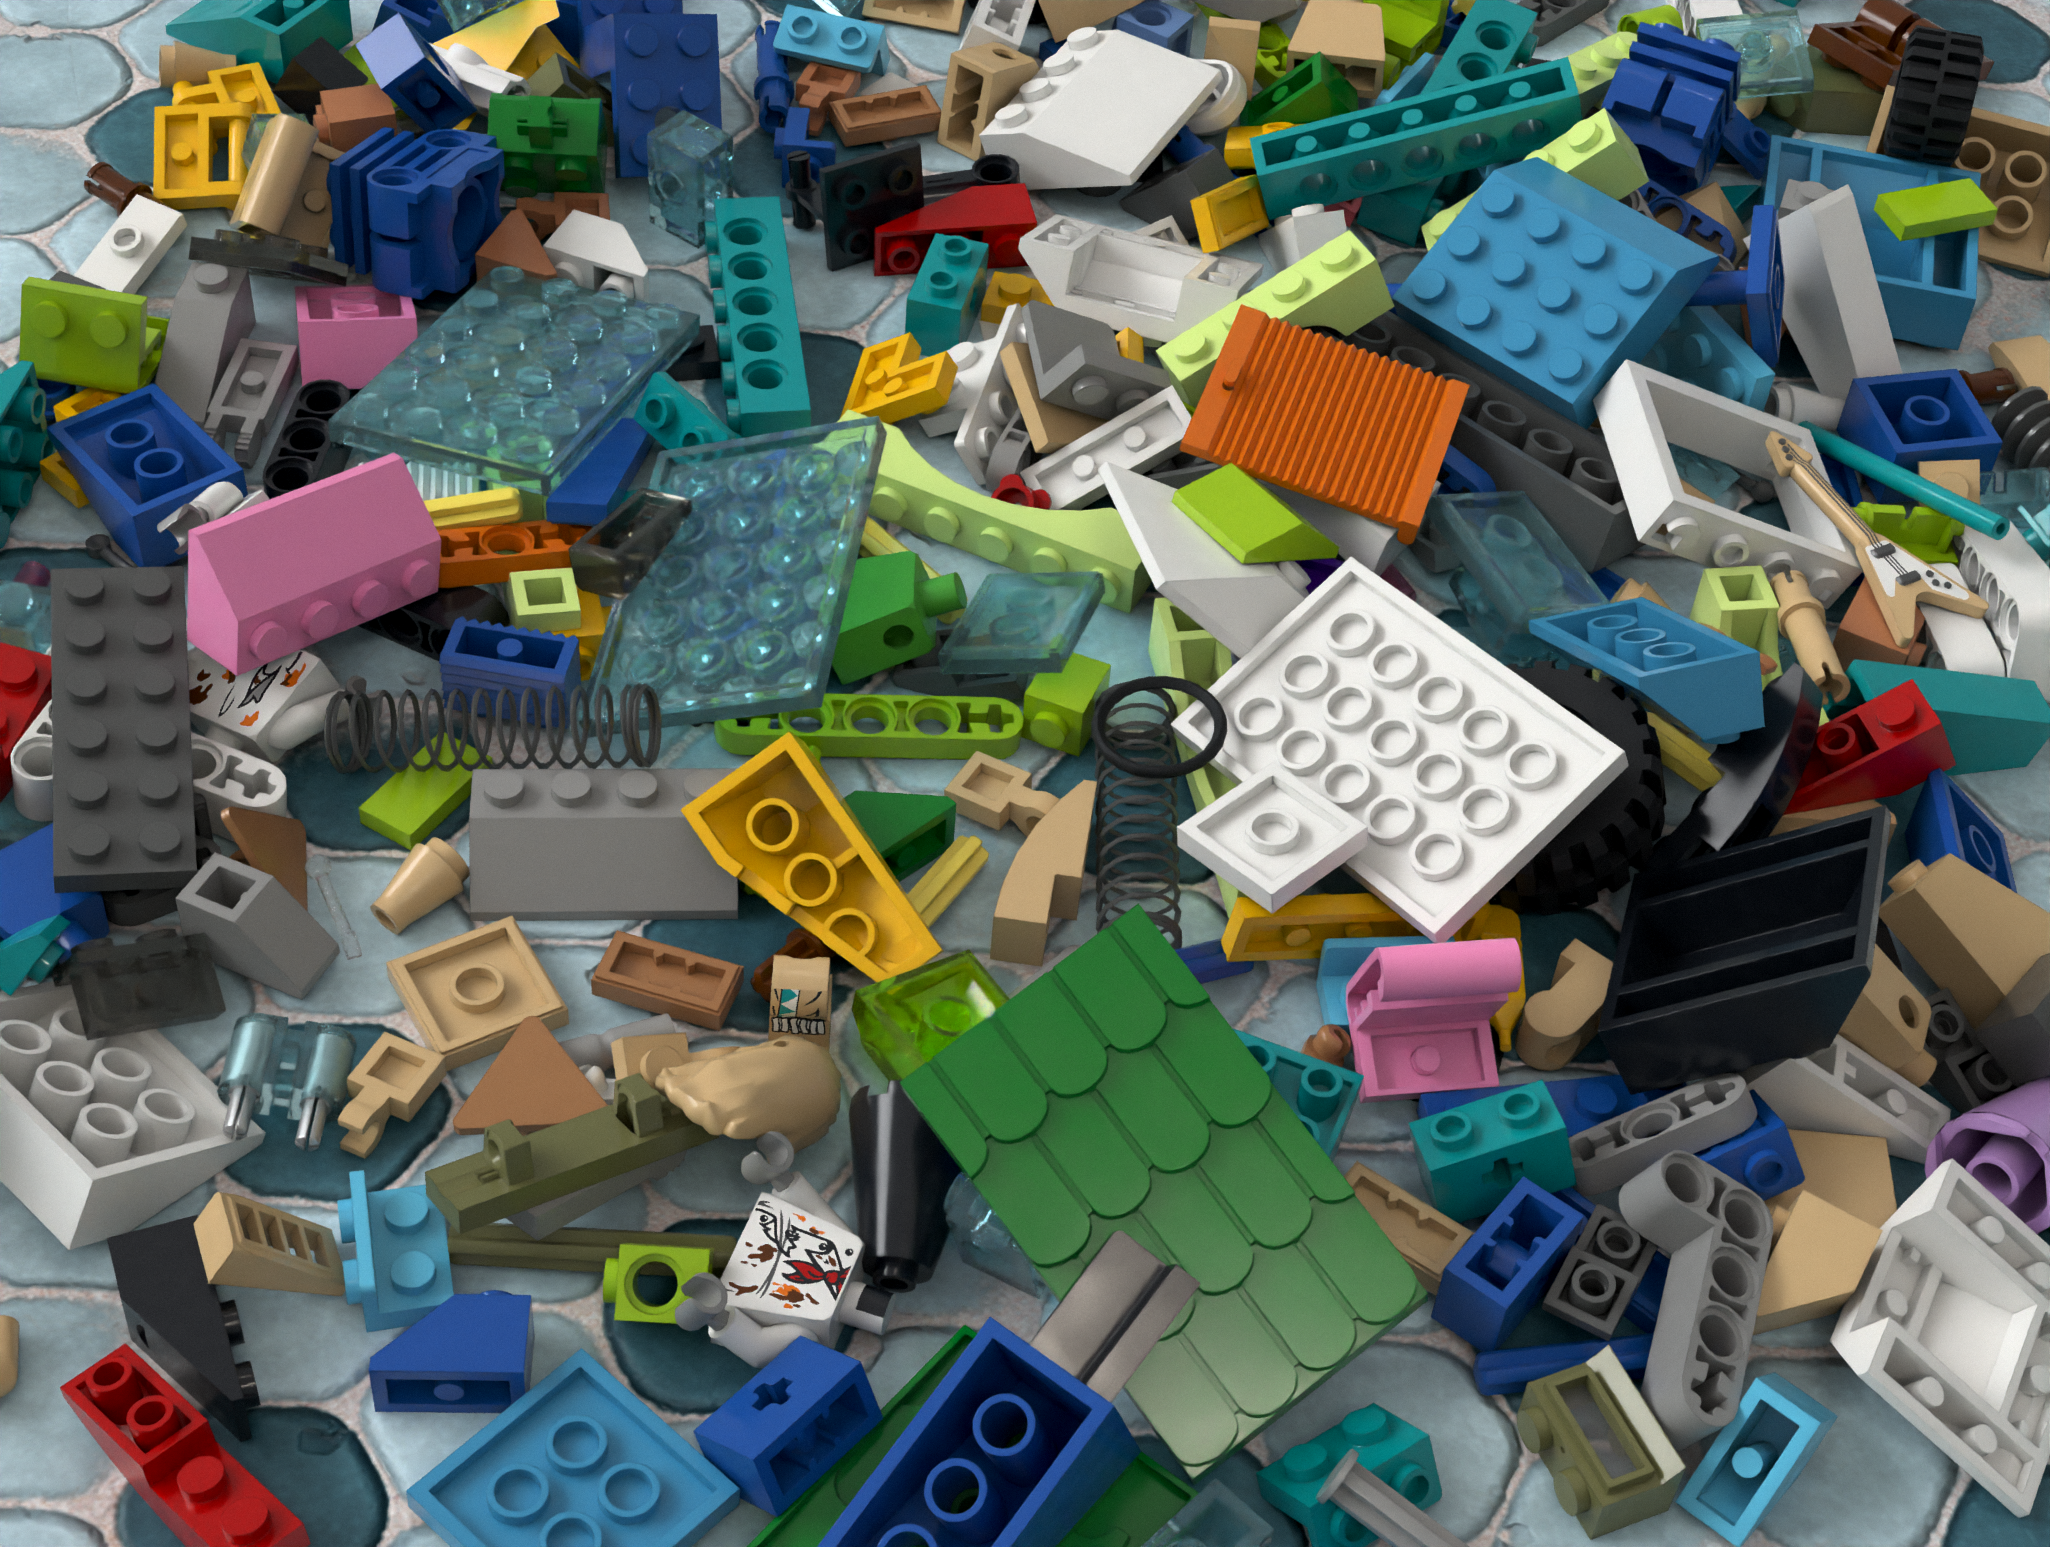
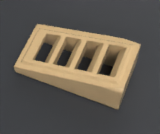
M222 1192L214 1194L193 1223L208 1284L342 1296L346 1291L342 1263L332 1229L248 1198ZM289 1248L295 1250L296 1256L290 1253ZM310 1250L314 1251L317 1263L313 1262Z

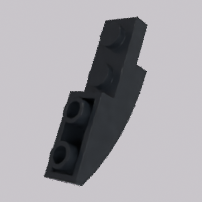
M1794 662L1782 676L1773 679L1763 690L1765 727L1740 732V738L1734 742L1717 744L1716 750L1708 758V761L1720 773L1722 778L1715 786L1707 788L1696 798L1691 812L1671 835L1661 838L1653 846L1652 856L1645 866L1638 870L1639 872L1769 837L1783 816L1800 783L1819 727L1823 693L1803 667Z

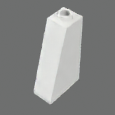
M1847 184L1779 219L1785 272L1782 318L1820 394L1828 397L1842 398L1845 402L1854 378L1903 374L1858 210L1849 185ZM1751 235L1743 239L1748 250L1750 248Z

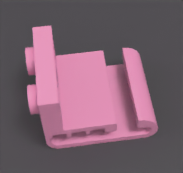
M1515 938L1376 947L1346 986V1008L1355 1071L1364 1075L1363 1084L1359 1092L1360 1103L1420 1099L1421 1094L1500 1086L1489 1019L1509 1000L1508 993L1517 992L1520 987L1522 974L1521 954Z

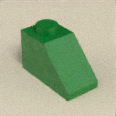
M1319 51L1253 96L1251 101H1246L1240 113V126H1261L1273 122L1304 124L1358 111L1357 90Z
M855 790L844 797L898 882H901L942 855L954 842L957 804L948 796Z

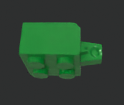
M491 93L487 135L496 136V148L504 150L505 176L501 183L500 191H505L506 194L516 198H533L538 193L554 192L605 193L608 132L601 98L574 99Z

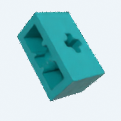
M935 234L906 303L905 334L911 332L922 348L920 355L930 357L950 350L959 343L967 342L986 294L988 243L968 240L957 235Z
M1543 1079L1408 1123L1421 1181L1434 1209L1457 1223L1493 1212L1523 1176L1549 1193L1577 1185L1567 1128Z

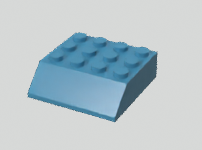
M1772 134L1756 205H1774V209H1777L1778 214L1788 179L1800 182H1818L1831 190H1837L1848 184L1854 196L1892 337L1916 342L1931 348L1942 347L1959 350L1977 296L1979 227L1900 242L1873 209L1878 194L1967 178H1971L1980 188L1981 173Z
M1534 157L1493 170L1392 296V301L1398 316L1587 430L1598 416L1593 399L1626 359L1638 364L1642 361L1714 270L1720 259L1715 253L1539 157Z

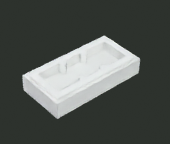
M136 194L73 276L106 288V290L135 294L187 227L183 214Z

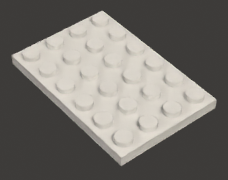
M1353 557L1347 559L1263 637L1250 652L1246 653L1207 689L1221 704L1227 718L1228 731L1223 747L1215 758L1208 763L1238 786L1268 764L1274 762L1368 826L1367 847L1339 867L1434 943H1445L1629 766L1623 749ZM1199 700L1193 702L1171 723L1177 738L1197 754L1203 751L1212 739L1214 721L1210 711Z

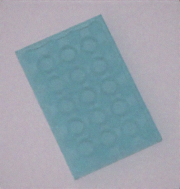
M513 266L492 268L328 420L330 441L383 455L396 453L406 461L550 497L642 398L653 373L666 372L700 335V315L679 310L675 305L669 303L652 304L627 298L625 294L618 291H597L576 286L568 279L553 278L542 280L526 276L521 269Z
M879 416L659 451L586 690L590 721L588 738L597 737L595 699L597 691L602 684L609 688L614 706L613 734L622 733L620 698L621 692L627 683L633 688L638 683L651 685L657 694L660 705L661 728L822 707L887 436ZM603 691L601 720L603 735L605 736L607 733L608 713L606 695ZM628 691L627 700H626V711H627L628 699H629V696H630L629 691ZM644 694L640 701L639 731L649 730L648 709ZM583 705L581 706V710L577 720L582 729Z

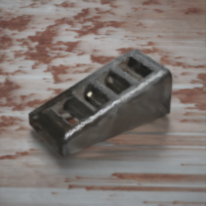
M643 487L640 488L568 549L577 587L583 591L617 600H624L642 581L693 511L691 500ZM644 516H647V517H651L652 519L649 520V519H645V518H643V517H644Z

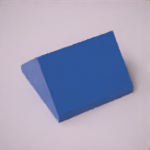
M1941 768L1929 773L1904 833L1910 862L1912 863L1920 859L1926 867L1951 853L2017 893L2003 833Z

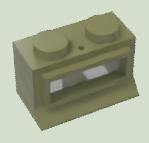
M1609 1344L1585 1363L1527 1383L1516 1416L1521 1439L1530 1452L1540 1455L1553 1477L1554 1489L1559 1503L1567 1514L1577 1517L1590 1540L1669 1510L1686 1465Z

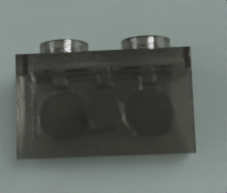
M161 929L135 939V943L114 946L111 938L89 940L71 948L72 956L51 972L55 987L72 985L87 1040L212 1020L226 1011L205 933L178 937L175 929Z

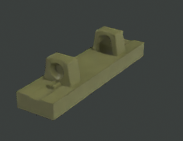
M640 1073L615 1081L613 1104L523 1136L510 1119L485 1127L483 1151L425 1171L426 1196L461 1235L719 1138V1135L709 1134L703 1126L692 1122L681 1108L671 1103L667 1097L660 1095L656 1089H653L643 1079Z

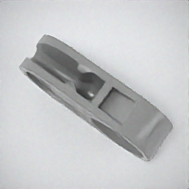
M1019 407L992 451L986 473V487L989 490L995 491L1000 486L1002 478L1009 474H1016L1023 479L1020 472L1037 463L1043 454L1035 452Z

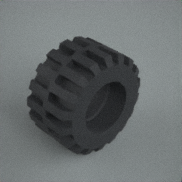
M1919 25L1909 34L1884 135L1883 146L1887 156L1951 167L1956 161L1963 145L1979 82L1984 56L1981 36Z

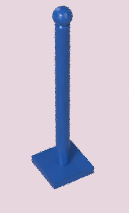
M1774 205L1753 206L1748 270L1712 271L1684 306L1747 305L1753 351L1769 367H1776V363H1779L1785 292V272L1777 209H1774ZM1403 283L1386 284L1391 298ZM1395 307L1388 310L1398 316Z

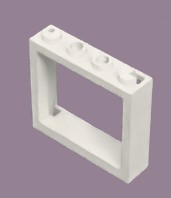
M1628 359L1623 362L1593 399L1639 542L1711 568L1762 565L1769 583L1775 575L1784 572L1787 582L1790 583L1792 582L1790 571H1801L1807 578L1812 597L1817 598L1825 609H1828L1863 572L1855 553V546L1790 476L1781 477L1778 474L1766 448L1765 442L1771 431L1779 433L1809 452L1813 456L1810 464L1831 485L1809 429ZM1667 442L1771 480L1791 532L1684 493ZM1663 523L1666 524L1668 530L1665 536L1656 533Z

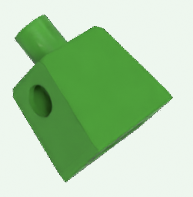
M912 551L825 565L819 641L842 685L929 653L936 646L937 616L964 609L967 606L963 582L957 572L930 579L919 555Z

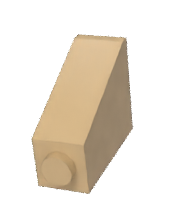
M1951 853L1926 867L1918 859L1902 869L1888 882V885L1894 892L1880 905L1879 917L1940 990L1949 988L1975 1031L2041 956L2050 953V913Z

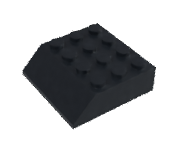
M1887 805L1634 874L1597 1030L1631 1095L1655 1089L1670 1090L1688 1081L1722 1073L1737 1074L1751 1066L1784 1058L1800 1059L1831 1046L1872 973L1891 814Z

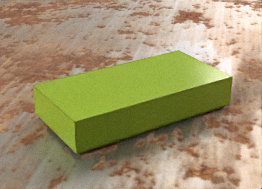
M1971 178L1878 194L1873 209L1900 242L1993 225L1998 211L1996 206Z
M444 732L441 751L437 759L442 765H450L454 761L455 756L451 750L448 734ZM438 734L431 740L433 751L436 747ZM455 738L457 749L459 750L461 740ZM466 744L462 760L466 764L473 765L478 761L479 754L476 748ZM426 745L413 757L417 765L425 766L431 760ZM486 755L487 760L493 764L492 757ZM409 763V766L401 773L396 772L359 807L360 823L401 846L412 850L415 844L421 843L471 795L473 771L465 770L458 763L449 772L441 771L435 764L426 772H418ZM482 763L477 769L489 768L484 763Z

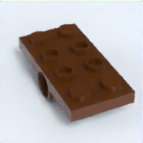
M1868 0L1859 11L1855 21L1815 24L1807 43L1822 51L1821 58L1828 64L1842 69L1850 68L1862 75L1860 81L1865 86L1879 92H1885L1887 85L1894 87L1896 85L1907 39L1917 25L1945 29L1926 18H1921L1918 13L1895 0ZM1983 56L1979 80L1987 78L1995 62L1986 56Z

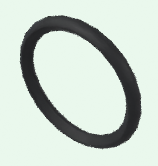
M1149 676L1118 686L1099 703L1091 722L1092 737L1096 748L1109 763L1119 770L1134 776L1150 779L1174 778L1187 775L1202 768L1214 759L1221 750L1228 732L1227 718L1224 710L1210 692L1193 682L1169 676ZM1166 688L1184 692L1202 702L1210 711L1214 721V732L1206 748L1187 761L1169 766H1150L1126 759L1114 750L1105 734V721L1114 705L1126 696L1147 689Z

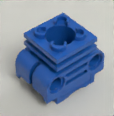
M1640 22L1637 29V42L1633 41L1631 44L1629 59L1623 58L1619 63L1602 103L1601 110L1605 108L1638 148L1647 176L1675 195L1680 196L1703 187L1708 182L1723 142L1725 120L1729 121L1733 111V101L1736 102L1740 94L1742 53L1735 51L1733 46L1719 39L1708 38L1702 41L1685 36L1681 29L1671 24L1656 23L1653 26Z
M383 127L329 164L326 186L327 191L331 195L333 222L330 228V242L334 247L335 269L346 271L355 264V273L366 275L371 271L372 284L376 289L423 300L434 290L456 294L469 283L470 277L476 272L475 254L503 221L499 204V192L505 176L504 150L496 148V136L458 129H439L425 133L414 141V132L404 130L394 137V128Z

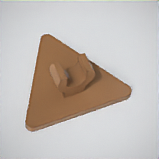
M233 806L222 810L221 819L240 848L229 858L274 876L308 912L306 830L302 822L297 819Z
M528 1016L523 1019L453 1119L454 1131L459 1135L484 1134L485 1127L510 1119L513 1121L515 1128L525 1136L608 1105L540 1018Z

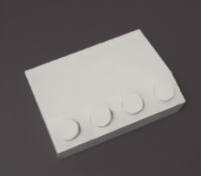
M1084 27L1068 35L1065 44L1054 55L1044 61V66L1030 81L1020 87V92L1006 107L1000 109L995 114V119L984 129L979 137L986 155L1002 154L1010 156L1019 164L1020 183H1025L1027 190L1130 186L1137 181L1223 80L1220 69L1123 31H1097L1094 27Z
M97 972L21 987L11 996L4 991L0 992V1181L68 1250L132 1231L262 1144L266 1132L252 1119L247 1136L236 1140V1130L241 1109L233 1138L230 1139L224 1135L222 1130L230 1098Z

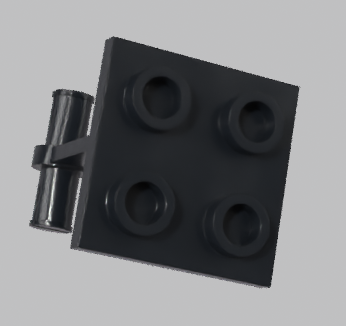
M916 141L820 168V183L811 179L810 154L807 151H793L787 155L790 181L785 185L787 199L792 201L793 226L798 229L812 228L816 225L815 216L823 222L827 268L831 271L874 259L875 228L925 207L921 145Z

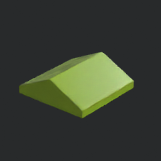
M1229 463L1176 490L1172 499V503L1242 564L1336 558L1340 548L1267 486L1233 463Z

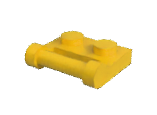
M244 102L154 107L153 196L174 210L226 207L234 211L250 170V132L256 127L255 108ZM213 129H226L229 131L228 181L213 182Z

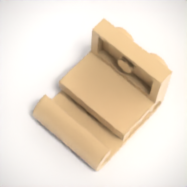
M279 113L269 120L229 226L320 264L323 262L330 244V228L333 222L331 195L327 191L326 186L329 164L343 155L344 152L316 141L319 130L314 126L292 116Z

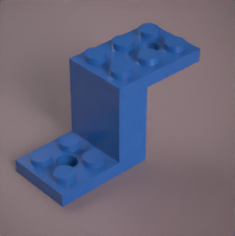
M577 0L580 70L598 83H611L615 177L719 178L724 176L717 14H683L682 0ZM662 108L671 109L680 120V130L672 139L663 137L655 127L656 114Z

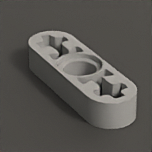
M1734 1073L1709 1076L1568 1138L1577 1185L1571 1187L1583 1196L1601 1194L1628 1182L1673 1150H1684L1694 1154L1744 1132L1754 1123L1757 1117V1108L1745 1080L1740 1075Z

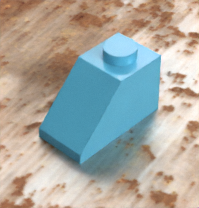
M1776 1372L1756 1377L1740 1401L1734 1420L1723 1427L1675 1502L1733 1545L1742 1547L1799 1477L1838 1416Z

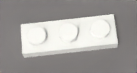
M1173 385L1024 469L1020 474L1029 488L1034 491L1043 489L1049 493L1052 501L1050 510H1081L1109 494L1098 471L1106 461L1142 475L1181 453L1182 451H1179V448L1191 421V416Z

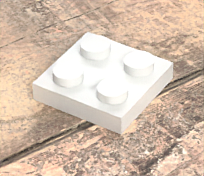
M1271 762L1177 826L1178 847L1267 911L1274 913L1367 847L1368 826L1274 762Z

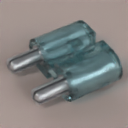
M264 1013L242 1015L235 1022L217 1089L219 1099L228 1106L222 1130L224 1135L230 1139L233 1138L239 1111H241L237 1124L236 1140L245 1138L248 1133L252 1113L269 1116L271 1107L274 1105L288 1108L287 1119L299 1121L295 1145L301 1150H305L310 1125L313 1123L308 1151L318 1149L324 1124L339 1118L344 1107L347 1093V1077L351 1074L357 1049L355 1037L344 1028L330 1024L306 1021L304 1031L288 1029V1017Z

